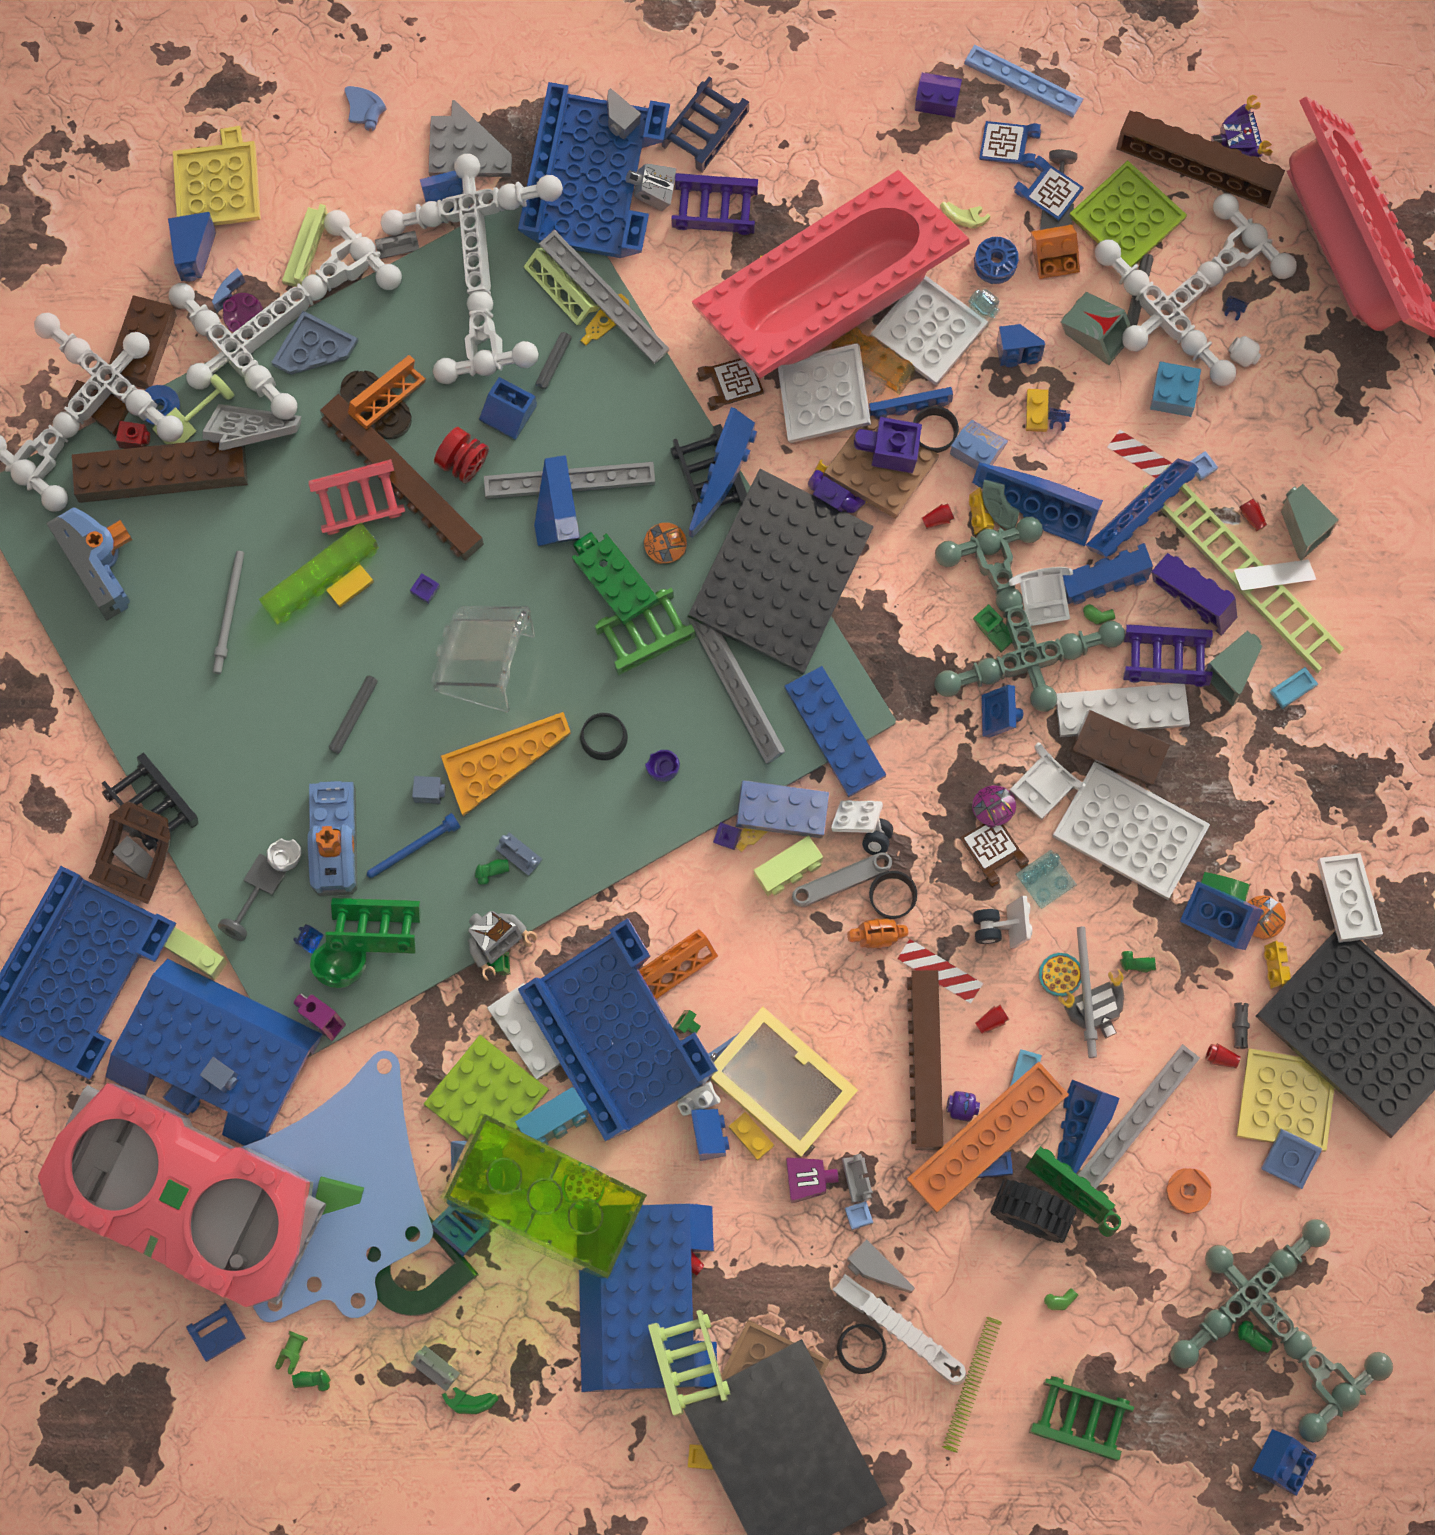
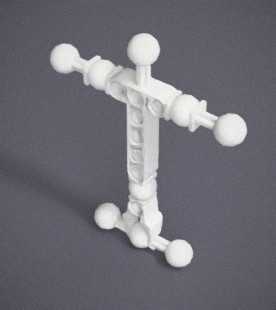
M463 154L456 159L454 169L458 177L462 178L464 194L447 197L442 201L437 200V202L428 201L422 206L416 204V211L403 214L398 210H388L381 217L380 224L382 230L391 236L401 234L406 226L419 224L423 229H427V226L437 227L442 222L447 224L449 221H460L465 281L469 288L467 289L469 294L467 307L470 315L469 334L465 337L466 353L469 360L455 362L450 358L438 360L433 367V374L439 383L451 384L461 374L470 373L474 376L477 373L481 376H490L497 369L502 371L504 365L515 363L521 368H529L537 362L539 353L536 346L530 342L522 341L516 344L512 351L502 353V339L496 334L495 325L491 319L493 317L491 313L493 300L490 292L491 283L484 216L498 213L500 210L505 211V209L515 210L520 205L526 207V200L540 197L542 200L549 202L557 200L563 190L562 183L558 177L545 175L539 179L537 185L523 187L519 182H516V185L505 184L500 189L495 187L493 188L494 190L483 189L476 191L475 178L479 174L481 167L479 160L472 154ZM471 203H474L473 206L468 209L469 205ZM481 281L480 285L475 287L477 282ZM485 320L484 324L479 326L480 322ZM490 339L492 351L481 350L477 352V345Z
M333 210L325 216L324 227L329 234L341 236L345 241L331 250L332 256L320 266L319 270H315L316 274L305 277L301 285L298 283L297 287L289 289L233 334L221 324L216 313L209 310L205 304L200 307L194 301L195 293L190 285L186 283L173 285L168 295L170 303L178 309H186L190 313L189 318L195 330L202 336H206L208 341L212 342L214 348L219 352L206 364L195 363L189 367L186 374L188 384L195 389L203 390L211 384L210 378L213 376V373L226 363H229L244 378L249 389L257 392L259 397L265 395L271 401V411L275 417L280 420L292 418L297 411L295 398L288 393H280L275 388L276 383L269 370L259 365L256 360H253L251 353L299 317L302 311L308 309L309 305L312 306V301L322 299L327 290L330 292L331 288L339 286L348 279L351 281L356 280L369 266L376 272V282L384 290H393L400 285L402 279L401 271L395 265L384 264L379 259L381 253L376 252V246L373 241L367 237H362V233L356 234L349 227L350 219L345 212ZM350 253L356 262L347 266L341 261Z

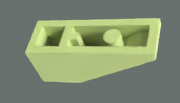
M176 927L164 946L213 980L217 979L228 963L223 956Z

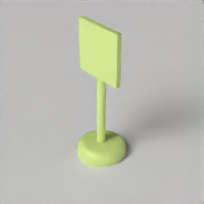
M214 374L210 378V382L216 390L186 417L176 407L166 415H172L180 419L183 425V433L176 441L166 442L162 440L165 444L184 443L196 432L188 421L219 393L227 400L235 396L220 377ZM155 425L152 429L157 434V426Z

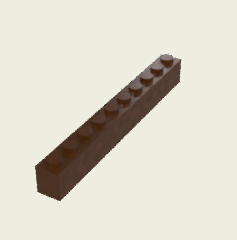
M337 394L320 409L323 424L327 428L332 427L336 431L335 435L342 443L346 441L350 445L349 449L356 457L360 455L365 460L363 462L365 466L391 459L394 471L390 472L389 478L394 495L399 500L403 498L408 503L406 505L407 508L414 515L418 513L422 517L421 522L428 529L432 527L437 532L435 534L436 537L443 544L447 542L451 546L450 551L457 558L461 556L466 561L484 545L483 538L371 426L365 429L348 414L349 404Z

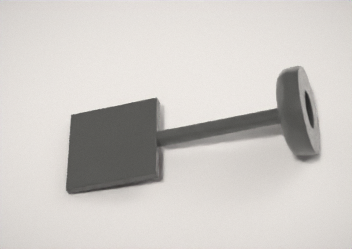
M1056 149L1049 152V159L1053 163L1060 164L1059 171L1064 174L1065 165L1075 163L1078 159V154L1070 150ZM1074 204L1070 206L1060 221L1042 210L1040 230L1072 225L1069 213L1074 210Z
M259 853L243 880L254 886L255 889L236 920L221 919L218 923V928L227 936L238 941H244L247 931L240 925V922L258 892L262 890L273 895L287 871L275 870L267 862V857Z

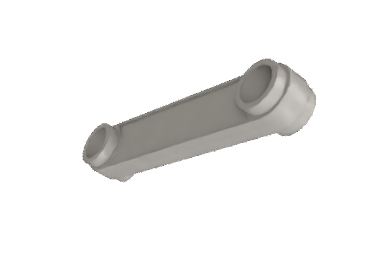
M883 852L870 856L797 887L793 891L792 900L798 907L809 906L889 871L892 866V859L887 853ZM879 859H885L888 865L880 867L876 862ZM802 892L807 894L808 898L805 901H799L796 895Z

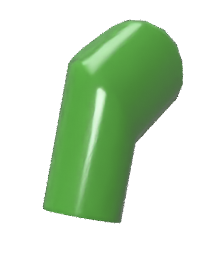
M1091 604L1083 608L1084 616L1094 624H1102L1115 619L1113 609L1101 612Z
M1070 1288L1063 1296L1046 1295L1044 1303L1051 1310H1065L1079 1295Z

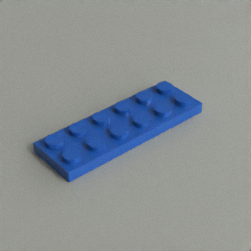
M1177 458L1086 544L1088 549L1104 557L1114 554L1123 541L1130 539L1138 527L1147 523L1150 515L1159 511L1168 498L1175 496L1184 483L1190 482L1195 477V473L1199 468L1192 462Z
M823 666L784 686L848 797L886 777L885 771Z

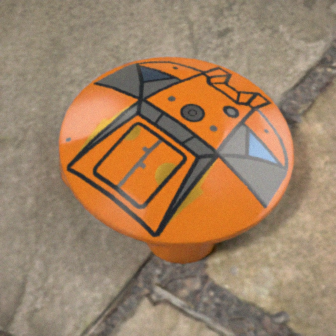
M659 523L649 529L644 539L646 553L657 564L672 563L683 556L686 551V536L678 526L672 523Z
M1264 895L1256 896L1248 901V903L1263 910L1253 936L1265 940L1276 936L1282 931L1286 922V913L1279 901Z

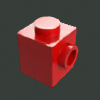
M120 421L116 442L119 448L123 449L145 447L150 442V432H148L145 424Z

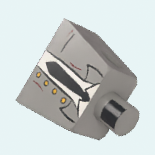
M644 164L638 169V172L629 170L626 175V182L635 185V198L663 211L671 205L676 168Z

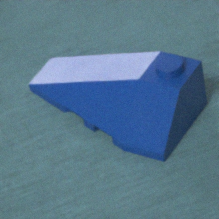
M566 455L545 458L534 523L538 546L580 539Z
M1072 1079L1067 1091L1069 1096L1064 1099L1063 1108H1066L1065 1121L1061 1123V1128L1064 1129L1063 1140L1059 1143L1057 1160L1068 1164L1073 1172L1077 1174L1112 1120L1120 1098Z

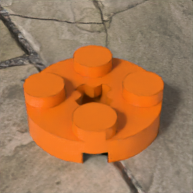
M1180 1169L1168 1181L1166 1187L1167 1198L1170 1204L1180 1212L1185 1214L1199 1212L1207 1206L1211 1199V1182L1198 1169ZM1185 1185L1187 1187L1193 1186L1195 1188L1193 1190V1193L1195 1195L1186 1196L1184 1194L1185 1189L1183 1187Z

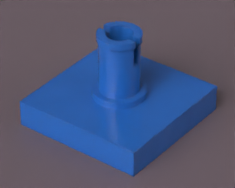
M1006 685L981 695L983 737L990 738L1016 728V722L1022 720L1024 713L1021 708H1016L1015 686Z

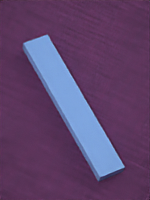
M975 44L965 60V65L1072 118L1083 102L1082 97Z

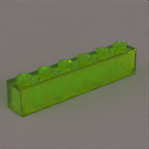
M359 523L259 598L261 606L276 624L286 622L290 619L293 612L306 607L309 600L313 597L322 595L326 587L336 583L346 572L352 571L360 565V562L365 558L372 557L379 548L377 541L365 526Z

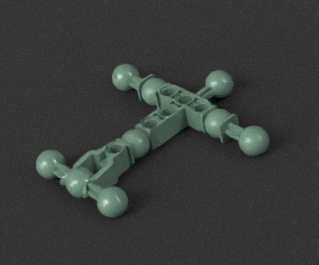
M1025 517L1018 522L1015 528L1005 531L1001 527L998 531L984 529L976 538L971 536L969 542L958 545L952 541H944L936 548L935 558L941 566L946 568L957 565L961 557L975 553L981 574L988 576L992 587L996 591V605L1000 611L1004 612L1003 617L1007 618L1006 626L1015 651L1003 655L1002 658L998 656L996 659L985 658L978 664L975 662L973 663V670L957 674L951 670H944L939 673L935 678L934 685L940 695L952 697L964 685L977 682L978 687H982V683L993 685L1005 677H1014L1028 672L1034 688L1030 695L1031 704L1040 712H1048L1057 704V693L1052 687L1045 684L1040 668L1053 665L1058 660L1060 662L1063 659L1075 660L1082 654L1083 656L1086 655L1088 648L1103 644L1108 648H1115L1124 641L1125 630L1122 625L1116 621H1107L1101 625L1096 633L1083 636L1082 631H1078V634L1067 633L1055 641L1036 643L1028 617L1023 610V597L1019 590L1015 588L1016 584L1013 586L1009 585V580L1013 577L1011 572L1013 555L1008 543L1016 540L1034 543L1039 540L1043 533V527L1038 519ZM1001 549L1004 562L995 563L994 565L987 564L984 555H994ZM1003 577L1007 579L1008 583L1000 584L997 579ZM1017 616L1022 621L1020 623H1014L1011 620V618ZM1025 636L1029 641L1022 643L1018 640V637ZM1051 649L1055 651L1056 655L1048 656L1045 651ZM1028 655L1033 656L1035 661L1027 662L1024 657ZM1012 662L1015 667L1012 669L1006 668L1004 663Z
M1311 1219L1306 1222L1302 1228V1237L1293 1246L1290 1247L1287 1244L1283 1249L1273 1252L1265 1268L1260 1270L1249 1281L1233 1265L1234 1258L1230 1249L1223 1245H1214L1209 1248L1205 1255L1207 1267L1214 1273H1223L1238 1291L1219 1309L1211 1310L1206 1314L1204 1322L1199 1325L1201 1330L1190 1340L1177 1341L1171 1347L1170 1352L1171 1360L1179 1368L1187 1369L1193 1367L1199 1359V1350L1210 1340L1216 1342L1218 1338L1227 1336L1236 1319L1250 1310L1274 1337L1281 1339L1280 1343H1284V1350L1287 1355L1297 1359L1298 1363L1302 1362L1304 1370L1313 1380L1312 1389L1328 1404L1318 1414H1306L1299 1421L1300 1435L1303 1439L1312 1443L1324 1439L1328 1430L1327 1424L1335 1416L1343 1417V1411L1349 1412L1357 1408L1361 1399L1360 1395H1366L1365 1388L1374 1380H1386L1393 1372L1391 1358L1385 1353L1373 1352L1365 1360V1370L1354 1379L1341 1363L1333 1364L1321 1352L1316 1351L1317 1348L1316 1346L1313 1347L1309 1335L1299 1331L1298 1327H1294L1293 1321L1267 1294L1278 1281L1285 1277H1290L1296 1272L1298 1265L1303 1262L1300 1257L1311 1247L1317 1248L1327 1244L1331 1235L1330 1228L1324 1221L1319 1219ZM1263 1273H1269L1272 1276L1271 1284L1263 1282ZM1246 1288L1255 1290V1299H1249L1246 1296ZM1230 1303H1236L1239 1306V1314H1232L1230 1312ZM1262 1305H1268L1272 1309L1271 1316L1263 1315L1261 1312ZM1278 1322H1284L1287 1325V1333L1283 1334L1278 1331ZM1311 1356L1319 1360L1318 1368L1310 1366L1309 1358ZM1332 1371H1335L1345 1382L1336 1385L1331 1395L1321 1382L1323 1379L1329 1378Z

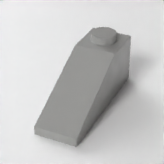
M867 1239L847 1258L849 1263L847 1267L856 1276L860 1274L864 1278L908 1293H912L915 1289Z

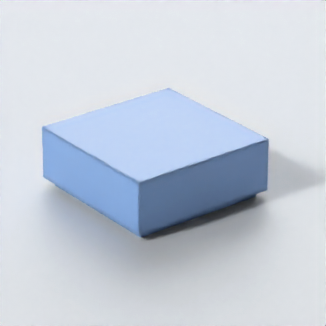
M1206 451L1189 461L1199 468L1195 475L1200 481L1218 469V466Z
M866 1201L845 1208L851 1230L873 1224Z

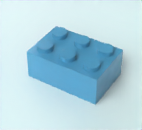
M571 1087L515 1122L531 1151L535 1149L540 1151L549 1145L548 1141L551 1139H560L565 1136L569 1128L573 1126L577 1128L586 1123V1118L589 1117V1114L574 1087Z

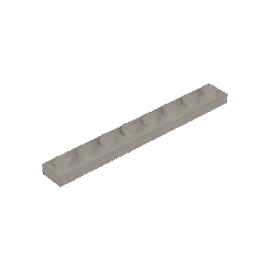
M555 229L539 243L540 247L653 364L669 351V347Z
M653 462L568 469L572 492L655 485ZM543 471L484 476L486 499L538 495Z
M688 617L765 763L773 762L785 750L723 635Z
M1182 1044L1078 1176L1086 1178L1091 1183V1186L1096 1189L1198 1062L1200 1057Z

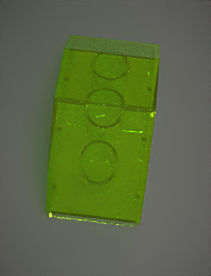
M481 1114L440 1199L463 1215L512 1242L570 1267L608 1279L647 1194L486 1114Z

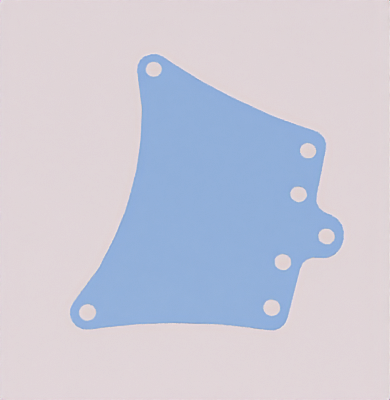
M383 1050L374 1054L345 1087L299 1121L262 1140L242 1146L262 1153L298 1171L299 1174L312 1181V1197L316 1198L321 1176L364 1187L360 1204L321 1216L281 1299L283 1303L282 1308L276 1312L272 1311L268 1307V1301L253 1306L259 1318L265 1322L278 1321L324 1299L335 1303L341 1313L349 1318L365 1316L372 1311L377 1302L375 1277L378 1272L424 1247L432 1239L433 1228L418 1185L403 1110L400 1064L396 1055L390 1051ZM381 1059H388L392 1064L391 1071L387 1074H381L377 1070V1063ZM410 1226H415L420 1231V1237L415 1242H410L405 1237V1231ZM370 1247H377L381 1251V1258L377 1262H371L367 1259L366 1252ZM318 1277L321 1280L322 1286L318 1292L308 1290L307 1281L309 1278ZM355 1293H361L365 1297V1305L362 1308L357 1309L351 1305V1297Z

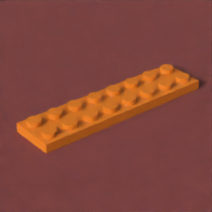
M1037 1062L906 1180L937 1214L1067 1098L1069 1094L1044 1066Z

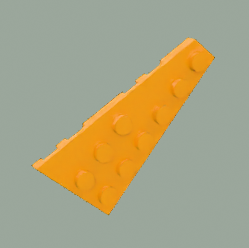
M564 712L441 756L463 817L571 734Z

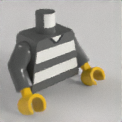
M1119 969L1117 978H1113L1111 971L1108 973L1109 979L1113 982L1112 984L1109 981L1091 990L1095 1030L1101 1029L1105 1039L1117 1034L1112 1022L1118 1020L1120 1013L1123 1011L1124 990L1122 981L1124 976ZM1066 991L1068 995L1067 1000L1064 1001L1059 996L1058 1001L1065 1005L1064 1008L1070 1020L1081 1028L1086 1029L1083 994L1074 997Z

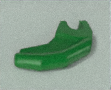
M457 1387L453 1388L456 1393L453 1399H449L446 1393L442 1394L446 1404L457 1414H479L491 1409L499 1400L496 1394L487 1393L474 1397L464 1393Z

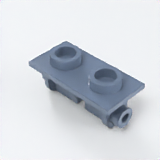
M508 833L506 836L503 835L499 839V845L495 848V850L528 876L543 860L511 833Z

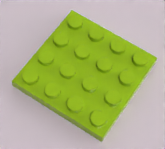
M1127 160L1069 213V217L1098 244L1104 240H1113L1118 243L1121 248V258L1132 268L1144 255L1148 254L1186 219L1187 214Z
M479 1035L423 1104L467 1140L499 1143L500 1149H502L518 1129L515 1121L532 1112L549 1089Z

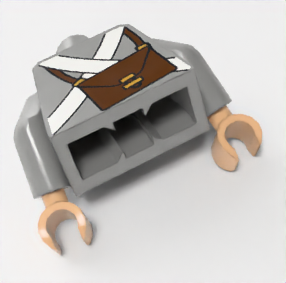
M489 911L483 917L476 913L469 920V923L472 925L468 930L471 935L468 940L470 954L478 967L483 969L482 976L486 981H489L485 975L486 971L490 970L494 976L496 975L495 969L488 966L487 962L492 964L522 939V936L524 937L523 944L527 947L532 945L527 940V937H532L535 941L537 940V934L533 931L528 932L526 930L527 927L512 914H497L494 911Z

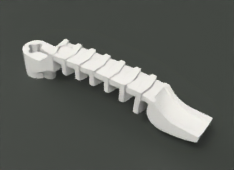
M844 1274L837 1286L833 1288L837 1295L859 1312H865L871 1321L876 1320L880 1327H885L889 1334H894L897 1337L898 1341H903L907 1344L910 1350L913 1349L920 1358L926 1359L928 1364L950 1384L960 1385L965 1381L966 1370L962 1363L951 1356L941 1345L933 1342L932 1338H928L923 1334V1331L914 1327L910 1321L905 1320L900 1313L897 1314L892 1307L884 1304L880 1298H876L872 1292L866 1290ZM949 1368L954 1371L960 1369L959 1372L961 1376H954V1378H952V1373L949 1370Z

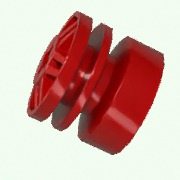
M455 427L439 446L434 457V464L447 472L453 468L452 476L455 478L459 477V480L466 484L481 469L488 455L489 446L484 443L480 444V440L476 438L470 442L471 435L460 427Z

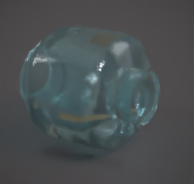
M987 289L976 290L968 301L970 303L969 308L985 320L989 317L993 319L1000 311V308H998L999 298Z

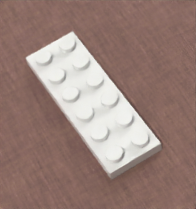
M1185 684L1057 693L1056 708L1060 737L1077 736L1084 717L1089 710L1138 731L1189 727L1190 725Z

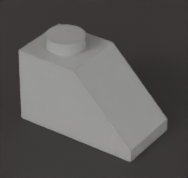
M611 88L608 90V127L614 135H619L622 139H625L640 124L641 113Z
M126 836L114 849L113 853L134 873L147 878L153 858L129 836Z

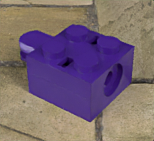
M880 417L876 432L859 429L856 432L854 447L857 450L873 452L871 466L913 473L918 457L922 424Z

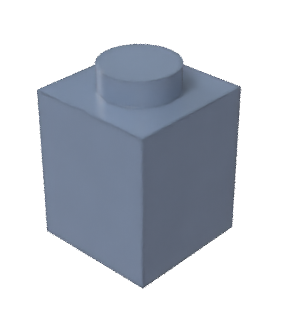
M414 776L412 796L414 802L441 804V797H445V784H442L440 777Z
M212 1057L200 1074V1076L225 1093L227 1090L234 1088L238 1081L236 1078L239 1075L214 1057Z

